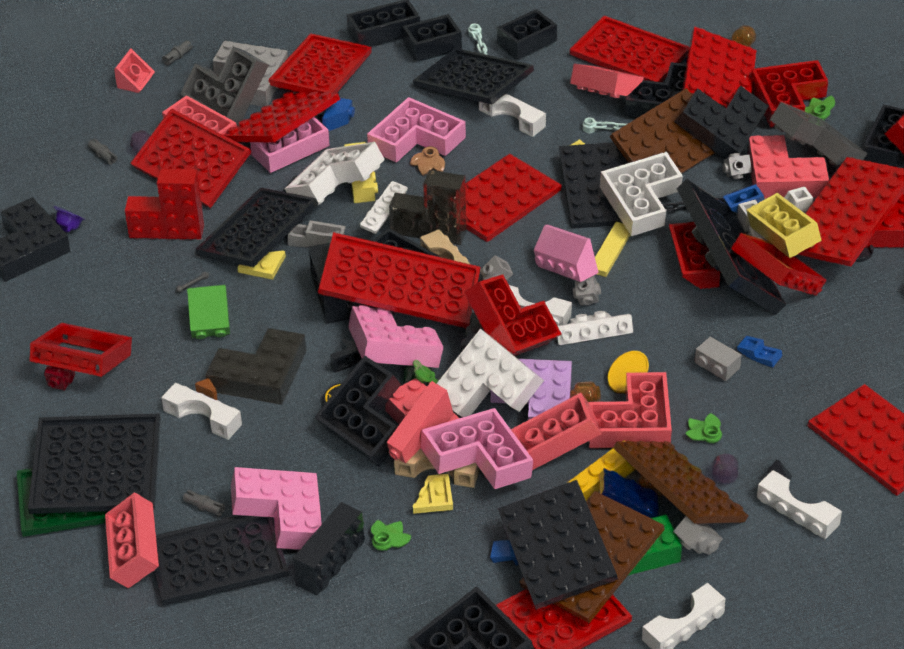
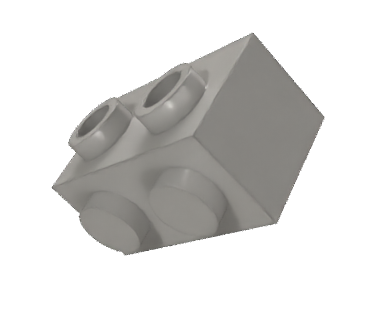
M709 337L696 348L695 363L715 376L727 381L740 369L742 355L716 339Z
M687 516L674 530L682 539L680 543L689 550L693 549L699 554L703 552L710 555L718 549L719 543L723 540L707 523L694 524Z

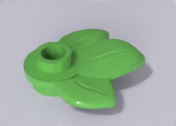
M833 96L827 97L824 101L812 98L809 107H805V112L824 120L830 115V110L835 106V99Z
M419 360L413 361L415 377L420 382L433 381L436 384L439 380L435 379L434 372L422 365Z
M712 413L706 417L705 422L689 418L688 426L690 430L686 432V435L690 439L696 441L704 440L709 443H715L721 439V422Z
M377 520L371 527V533L374 536L372 538V545L377 550L402 547L411 540V535L403 533L401 521L386 526L383 522Z

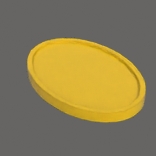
M629 351L619 356L611 365L608 373L609 387L616 393H626V373L648 372L649 362L646 355L640 351Z

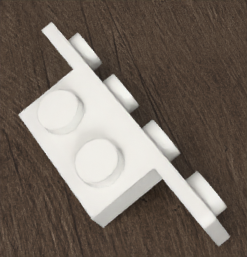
M392 181L380 198L376 200L372 209L368 211L360 227L376 234L405 195L408 188Z
M597 311L594 315L590 316L579 314L576 315V318L570 319L571 324L558 326L562 335L557 337L559 345L633 333L632 316L630 314L611 316L605 311Z

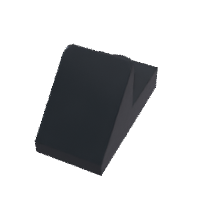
M341 339L342 350L330 354L331 369L334 373L355 366L361 361L362 358L355 341Z

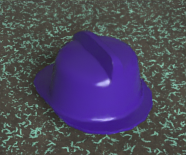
M53 206L56 209L55 222L64 232L77 230L82 221L85 220L68 210Z

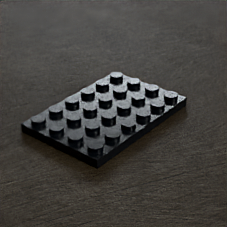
M454 48L415 78L413 83L415 87L492 105L503 95L507 94L509 90L517 86L519 82L527 78L534 71V68L531 64Z
M614 142L559 146L571 229L614 226L616 222L623 223L600 188L601 171L629 163Z
M259 188L195 249L196 253L204 257L254 267L318 205L317 199Z
M577 480L498 508L536 610L618 580L614 566Z
M240 515L156 535L159 567L154 572L163 606L289 576L282 549L276 548L275 526L272 517Z

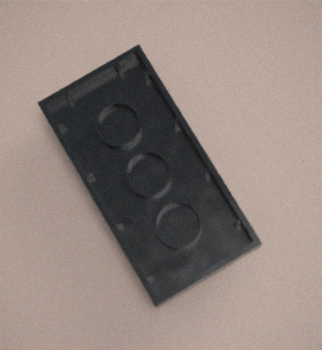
M686 179L676 189L696 225L692 230V234L703 246L709 249L705 254L706 260L714 269L721 271L729 287L776 315L786 306V303L774 281L731 249L741 233L747 235L736 213L731 211L727 204Z

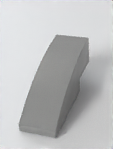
M309 221L308 225L297 224L288 233V246L309 247L331 243L333 232L344 235L346 226Z

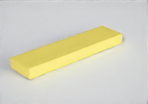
M616 222L595 256L599 272L597 275L607 277L629 239L630 233L623 223Z

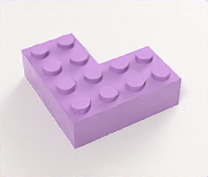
M519 359L544 380L526 403L529 404L528 420L570 399L572 361ZM491 390V403H506Z

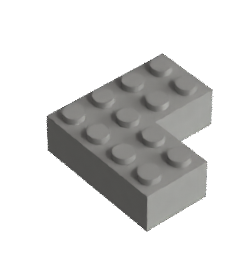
M224 41L213 59L214 72L220 75L233 46L245 50L269 64L250 105L268 106L277 90L275 86L270 85L269 78L288 59L287 50Z

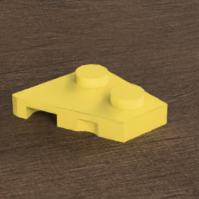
M285 251L269 252L254 267L239 264L238 273L273 280L286 257Z
M449 474L428 475L425 486L419 493L417 502L413 504V514L453 510Z

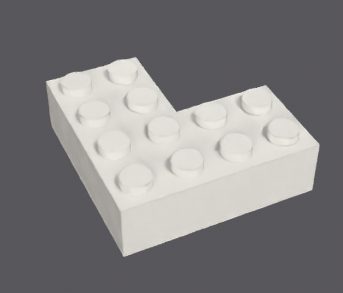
M375 142L326 149L285 190L287 193L316 198L319 205L324 202V198L335 191L334 188L344 182L352 183L354 181L360 180L362 182L367 180L370 174L377 170L385 159Z
M665 152L601 171L600 188L630 235L634 236L665 225L666 210L658 198L678 192L676 188L682 184L683 176L668 153Z
M480 329L437 384L447 390L452 410L461 417H466L475 411L490 390L509 406L520 412L544 380L490 335Z

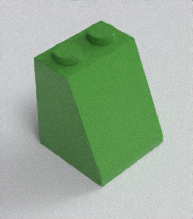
M226 286L187 288L192 338L205 339L207 336L224 337L230 334Z

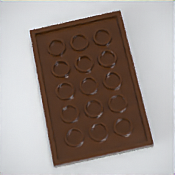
M687 88L609 136L629 163L667 152L681 174L716 153L674 122L686 101L692 95Z
M617 441L613 449L694 524L745 522L749 515L743 511L741 505L733 502L725 491L716 487L713 480L706 478L702 474L701 469L692 465L685 455L677 452L675 446L670 442Z
M596 491L593 492L586 502L614 566L618 580L553 603L588 623L597 615L665 530L663 524ZM523 577L519 581L520 586L528 590L526 582Z

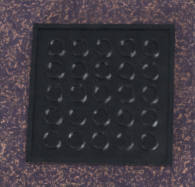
M160 413L40 417L38 420L29 496V514L110 511L134 492L152 502L154 510Z

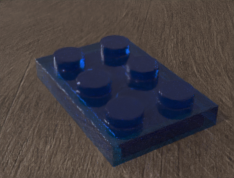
M605 468L601 471V495L649 518L659 517L658 494L653 490L639 486L635 481L627 480L615 471H609Z

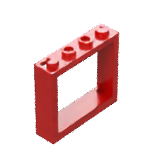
M741 233L731 248L780 286L816 296L823 290L822 287L826 282L824 277L795 256L789 258L769 241Z
M60 323L30 343L29 361L102 377L131 356L132 337ZM63 334L68 335V339H64ZM63 342L105 352L100 355L58 345Z

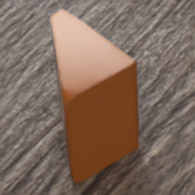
M207 378L195 383L196 392L218 400L217 390L210 379Z

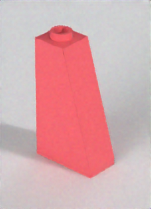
M433 381L429 383L387 441L389 454L393 459H399L406 464L421 448L422 430L446 423L454 415L446 389Z

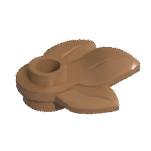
M428 146L421 153H417L412 157L410 165L418 166L421 175L425 176L433 168L442 173L445 168V161L439 156L437 148Z

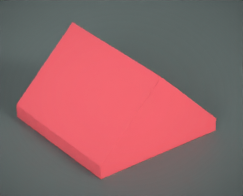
M132 49L128 50L114 69L117 88L137 93L141 92L155 73Z

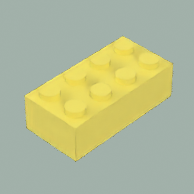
M778 193L746 209L751 228L789 258L822 241L817 222Z

